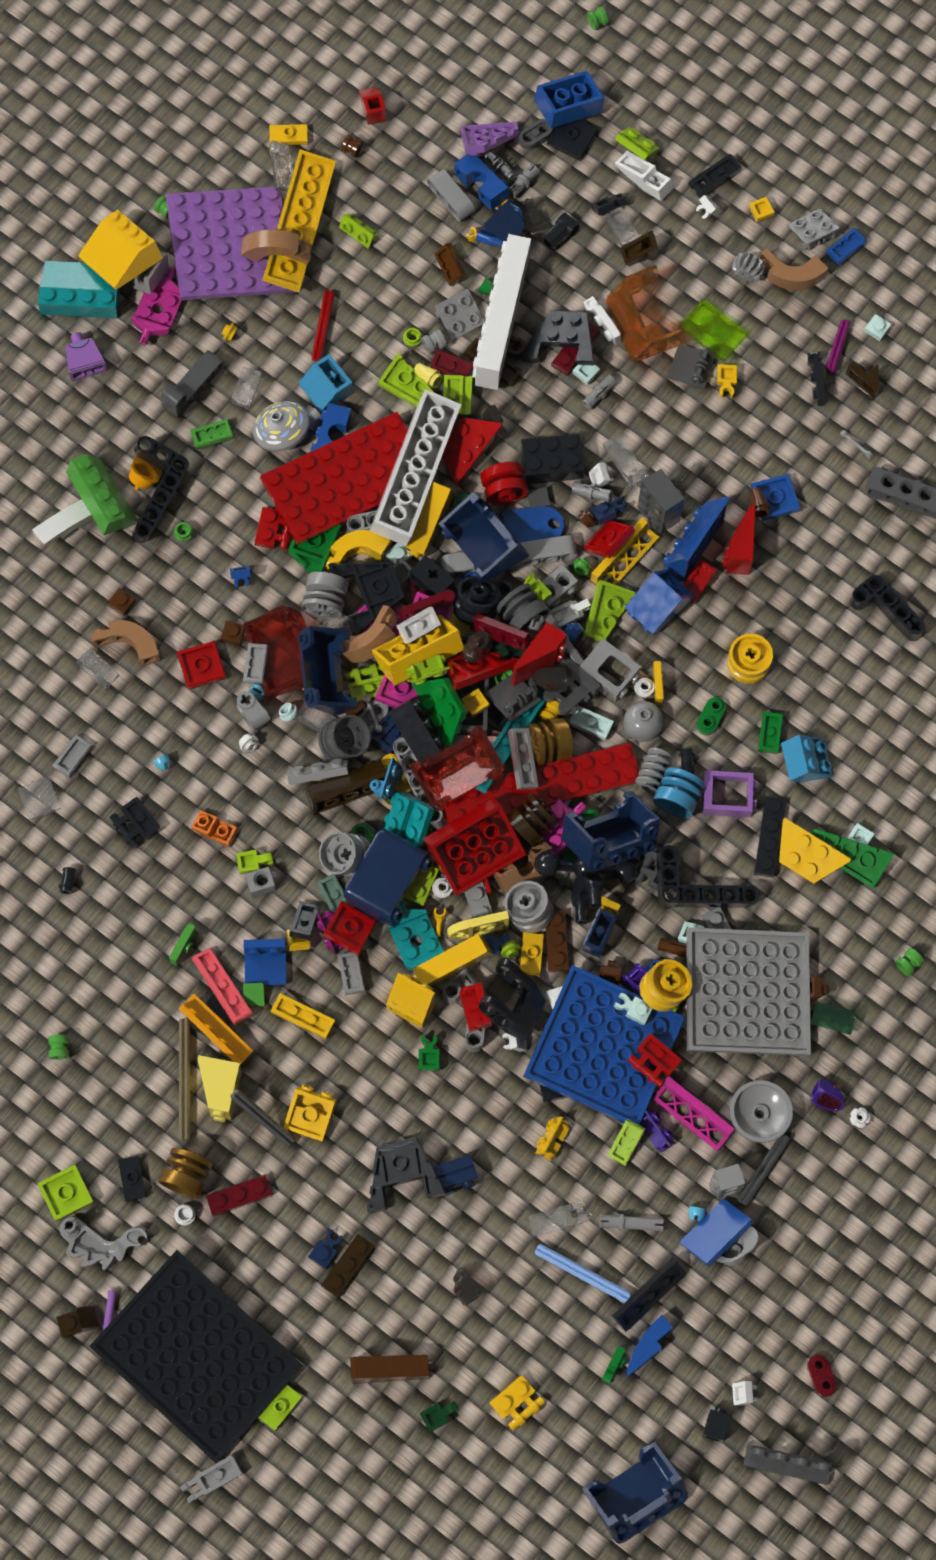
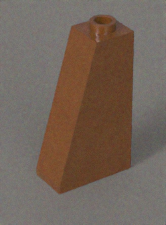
M428 1355L350 1357L352 1384L429 1379V1373H433L432 1360H428Z

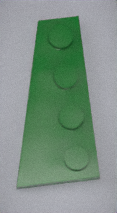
M814 828L811 834L850 857L852 860L840 868L871 888L875 887L895 854Z

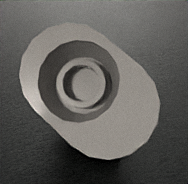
M750 1226L716 1261L728 1266H737L743 1263L747 1254L758 1243L759 1236L755 1228Z

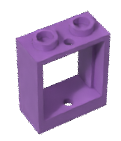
M705 770L703 776L705 786L703 789L702 815L751 818L752 812L756 811V799H753V792L757 790V780H753L754 773ZM713 780L747 782V805H712Z

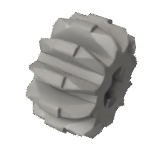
M743 252L735 257L732 270L735 275L740 276L745 281L758 282L764 274L765 264L757 256Z

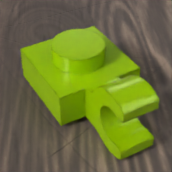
M256 850L236 853L240 875L259 870V865L267 866L274 864L271 853L257 855Z

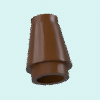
M761 488L751 489L750 504L755 505V518H763L769 514L770 506Z

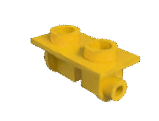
M553 1117L546 1125L547 1131L544 1137H541L537 1143L535 1154H545L544 1158L549 1161L555 1158L561 1146L555 1140L556 1138L560 1141L564 1140L570 1129L568 1127L570 1123L563 1120V1117Z

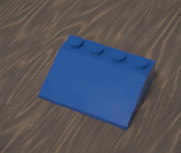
M722 497L707 501L702 508L700 506L697 508L693 516L695 519L692 523H687L683 530L685 534L682 538H677L673 545L675 549L672 553H668L663 560L665 564L664 570L667 569L679 581L684 583L723 524L730 498Z

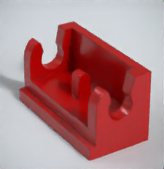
M482 983L461 988L462 991H459L469 1032L492 1027V1021L479 1009V1003L482 997L485 996Z

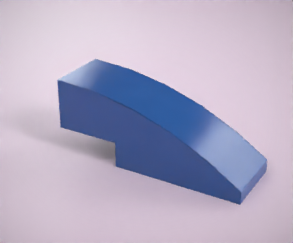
M663 1315L648 1328L637 1344L625 1374L628 1378L662 1350L658 1342L673 1329Z

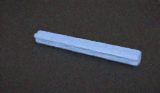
M542 1244L537 1246L535 1250L537 1256L624 1303L630 1298L631 1293Z

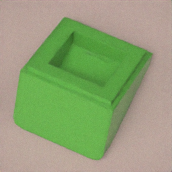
M264 983L243 984V998L249 1007H265Z

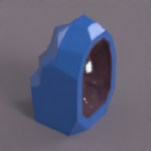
M576 622L566 623L562 628V631L568 635L569 641L574 647L581 641L585 633L580 623Z

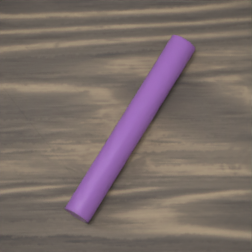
M108 1290L103 1330L113 1320L117 1291Z

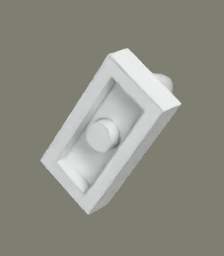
M428 607L398 624L397 628L404 643L408 644L440 626L441 623L433 607Z

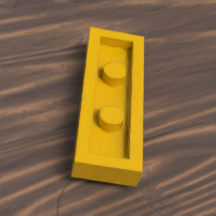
M281 993L270 1011L272 1014L325 1040L335 1024L334 1019Z

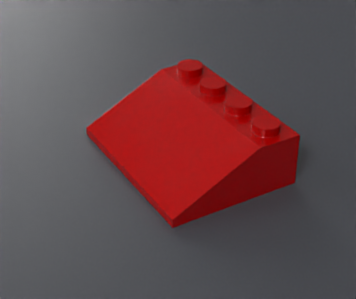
M494 797L423 838L456 896L527 855L501 804Z

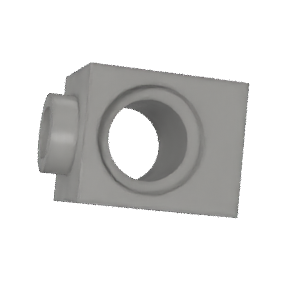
M269 867L245 874L252 898L276 891L275 884H278L275 872H270ZM261 878L268 880L267 884L262 886L258 885L257 881Z

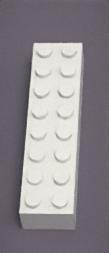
M508 234L507 241H503L502 255L499 257L497 274L495 273L493 282L494 288L491 290L490 304L486 309V321L482 326V337L478 342V353L473 363L472 378H475V386L498 390L529 262L531 238Z
M424 390L369 530L370 532L404 546L408 544L461 404L429 390Z

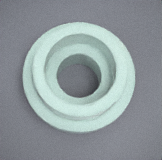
M289 702L285 703L279 710L280 718L284 722L294 720L297 716L298 707Z

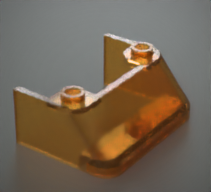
M656 265L628 275L606 297V306L615 326L621 333V340L626 352L633 361L644 360L686 343L684 327L665 334L663 328L658 324H651L645 327L632 298V295L638 293L642 287L658 281Z

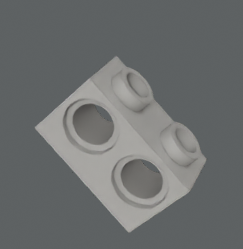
M563 564L541 581L554 595L546 603L550 610L560 606L563 599L567 596H573L577 591L578 580ZM566 581L568 585L561 586L559 582Z
M739 1164L715 1170L711 1177V1182H709L712 1194L716 1193L717 1199L741 1192L745 1185Z

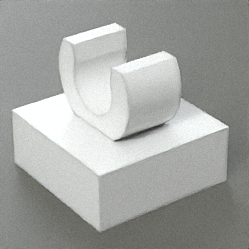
M703 195L699 199L702 205H699L696 211L700 213L703 209L706 210L705 215L702 216L703 219L707 220L711 215L717 217L722 212L711 197Z
M598 463L588 472L591 483L600 488L605 484H610L614 480V478H609L608 473L611 469L606 468L605 463Z
M508 1033L502 1035V1038L509 1039V1044L504 1045V1049L518 1052L527 1051L526 1040L521 1041Z
M752 1381L732 1384L734 1405H746L758 1400L757 1397H753L752 1390L757 1389V1386L752 1385Z

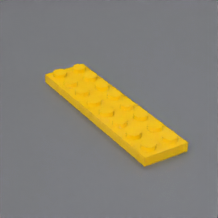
M299 150L277 230L299 234L300 240L313 245L335 167V160ZM269 255L262 281L299 293L307 264L282 255Z

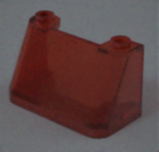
M283 604L243 624L245 628L244 635L248 642L269 646L266 666L267 679L263 681L262 685L264 694L274 698L303 689L298 636L307 626L302 614L298 610Z
M481 725L472 729L473 733L469 735V738L465 735L463 736L464 739L434 756L424 758L425 763H419L417 760L409 765L433 809L438 808L441 811L447 808L452 800L491 778L496 780L504 775L505 767Z

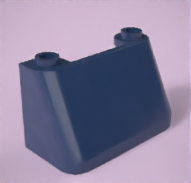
M474 491L438 523L443 529L441 533L447 540H454L474 564L475 571L473 573L480 581L483 579L488 581L523 562L530 556L490 505Z
M309 626L299 634L298 642L301 654L304 701L309 708L331 715H341L358 708L357 698L349 697L350 690L343 689L340 654L346 652L343 643L345 640H350L349 629Z
M382 828L374 837L346 884L344 897L350 906L379 922L395 928L396 924L403 917L402 906L400 905L402 898L418 871L425 873L432 868L434 858L425 850Z
M655 1441L650 1445L644 1446L638 1456L640 1462L605 1485L601 1480H593L583 1488L585 1496L617 1544L628 1541L681 1506L688 1498L682 1478Z

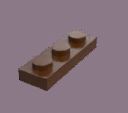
M565 910L554 911L552 921L545 928L548 973L569 972Z

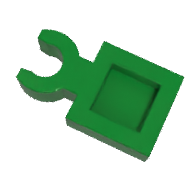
M422 1035L421 1043L425 1049H419V1071H439V1049H433L437 1044V1036L433 1035V1041L428 1043L425 1041V1035Z
M620 1346L617 1347L601 1381L609 1384L617 1367L622 1368L627 1356L623 1355L626 1349Z

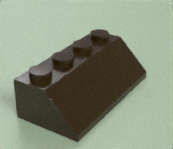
M372 760L365 763L363 767L350 768L347 775L326 778L327 780L322 782L314 781L309 783L308 787H305V794L313 815L374 794V791L370 789L371 781L375 779L384 781L387 773L382 761L376 762Z

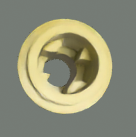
M418 363L414 368V372L430 388H437L442 382L443 376L440 374V371Z

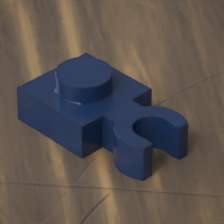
M617 497L610 504L605 501L591 508L590 512L595 517L597 523L602 525L617 518L616 513L625 512L627 504L622 502L621 497Z
M332 1229L326 1235V1242L319 1240L308 1256V1259L325 1270L338 1253L334 1246H338L343 1240L341 1235L337 1240H332L331 1235L334 1232Z

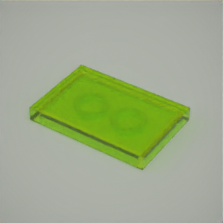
M704 298L678 327L701 346L709 347L711 353L716 354L715 357L722 362L748 335L744 329Z

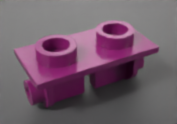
M331 910L324 912L323 917H320L319 913H317L319 920L316 921L320 932L325 931L334 913ZM328 938L323 939L328 951L332 949L334 955H336L335 949H345Z

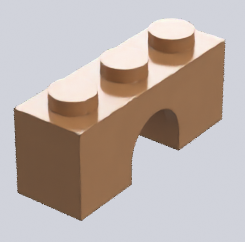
M544 840L535 847L531 846L526 849L528 862L524 867L517 869L511 863L493 874L499 889L505 895L512 886L519 882H535L542 877L535 869V858L543 851L553 852L551 846Z

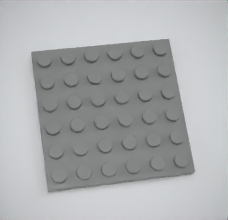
M687 928V969L692 977V989L687 996V1051L811 1055L809 933Z

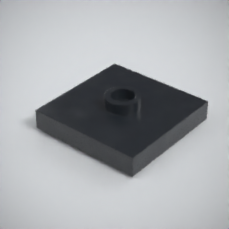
M582 120L563 124L554 128L546 145L580 161L596 135L598 128Z

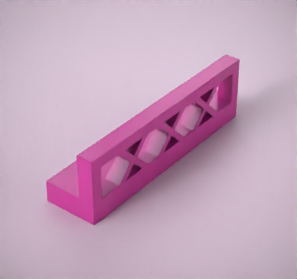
M669 1076L652 1098L654 1102L715 1151L721 1148L734 1131L731 1125ZM665 1090L672 1094V1103H664L659 1099ZM676 1106H687L689 1108V1116H680L677 1113ZM702 1118L705 1121L706 1129L695 1128L693 1119ZM718 1131L724 1137L718 1144H715L710 1140L709 1132Z

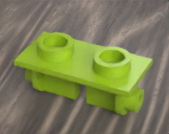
M344 213L339 228L369 249L372 240L376 241L379 236L377 231L368 225L363 227V222L355 217L354 214L350 215L348 213L346 215Z
M437 654L425 659L426 668L423 661L410 665L406 669L407 675L411 676L407 682H412L416 685L422 684L427 681L426 678L444 675V671L450 669V667L444 666V656Z

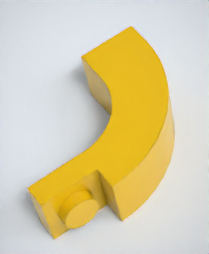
M358 530L345 534L330 548L331 557L326 563L327 573H330L328 564H344L349 557L356 554H367L382 562L385 557L384 554L392 546L391 540L369 530Z

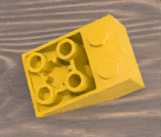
M398 973L386 1003V1009L423 1029L435 1006V992L427 984L422 983L420 985L416 983L412 976L406 973L403 975Z

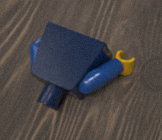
M507 199L497 206L496 212L479 228L480 232L477 233L474 227L470 228V232L473 235L466 234L468 241L474 242L477 240L478 242L499 248L502 247L503 241H507L508 234L521 236L519 233L525 228L521 208Z

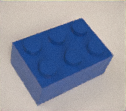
M588 71L537 85L534 102L549 126L554 128L601 113L604 96Z

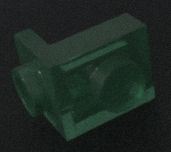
M502 642L495 645L496 650L494 651L501 654V658L507 655L509 659L512 657L518 658L525 652Z

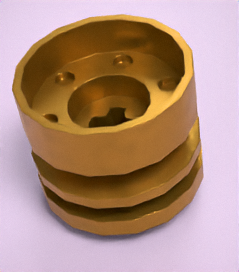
M565 719L550 720L547 726L544 722L528 725L527 728L530 730L536 766L543 765L544 763L550 764L552 759L556 762H562L572 758L573 740L569 725Z
M171 1148L170 1155L174 1158L169 1157L166 1161L174 1168H163L158 1183L179 1194L191 1198H199L204 1184L197 1177L207 1178L208 1173L205 1170H211L212 1163L193 1151Z

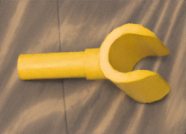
M435 907L436 936L441 937L442 921L446 918V909L444 908L442 915H438L436 913L437 907Z

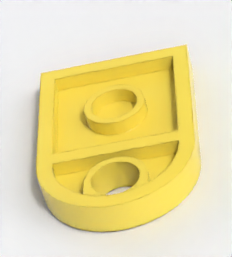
M498 912L453 924L447 928L448 937L450 940H463L476 934L485 935L509 929L508 912Z

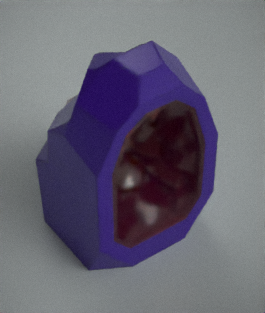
M822 1079L816 1082L811 1093V1101L816 1106L829 1111H840L845 1107L844 1095L838 1088Z

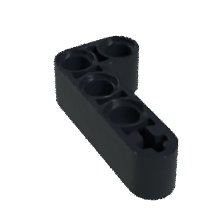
M872 575L853 590L850 598L852 608L863 610L873 602L908 640L917 641L921 638L925 629L923 620L881 576ZM875 584L879 589H873L870 585ZM861 596L864 598V601H858L855 597ZM888 598L892 603L888 604L883 599ZM900 612H901V613H903L906 617H905V618H901V617H899V616L897 615V613H900Z

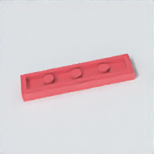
M211 948L192 956L194 964L233 1024L236 1025L251 1017L253 1012Z

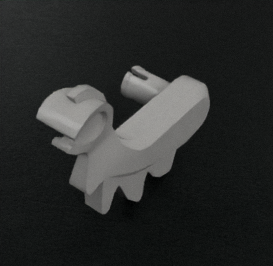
M66 1218L60 1225L61 1236L69 1243L66 1252L67 1256L72 1258L84 1256L81 1263L82 1268L91 1267L103 1260L102 1269L106 1271L115 1257L118 1262L123 1261L126 1250L129 1247L137 1248L142 1246L138 1242L140 1236H144L148 1241L145 1232L146 1228L143 1226H134L117 1240L106 1241L77 1218Z

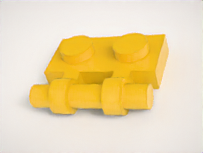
M521 1375L489 1404L502 1420L509 1415L513 1418L507 1425L514 1431L518 1426L522 1427L526 1423L525 1420L533 1413L537 1414L540 1411V1407L545 1404V1401L541 1397H538L535 1401L530 1398L536 1391ZM525 1402L528 1407L518 1414L515 1409Z

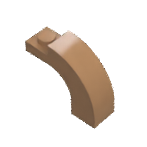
M271 229L260 230L250 233L243 238L241 256L258 262L269 255H282L307 264L310 262L312 244L300 240V235L293 232Z
M767 248L760 255V259L765 264V270H769L767 279L774 285L788 290H804L817 285L826 278L829 269L816 255L807 263L796 267L785 265Z
M383 605L373 625L366 632L357 636H350V640L344 641L343 647L346 652L340 654L342 661L359 663L372 659L374 657L372 649L395 638L396 634L392 629L399 616L389 606Z
M125 620L108 621L110 629L102 628L91 633L94 648L115 642H123L131 645L136 650L141 666L160 662L154 639L147 630L136 623Z

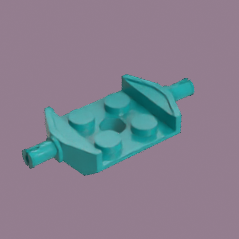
M402 898L400 905L402 906L403 917L396 924L395 928L388 925V929L406 970L413 971V968L445 951L440 945L427 916V911L406 908ZM413 937H419L422 940V944L420 946H413L410 941Z

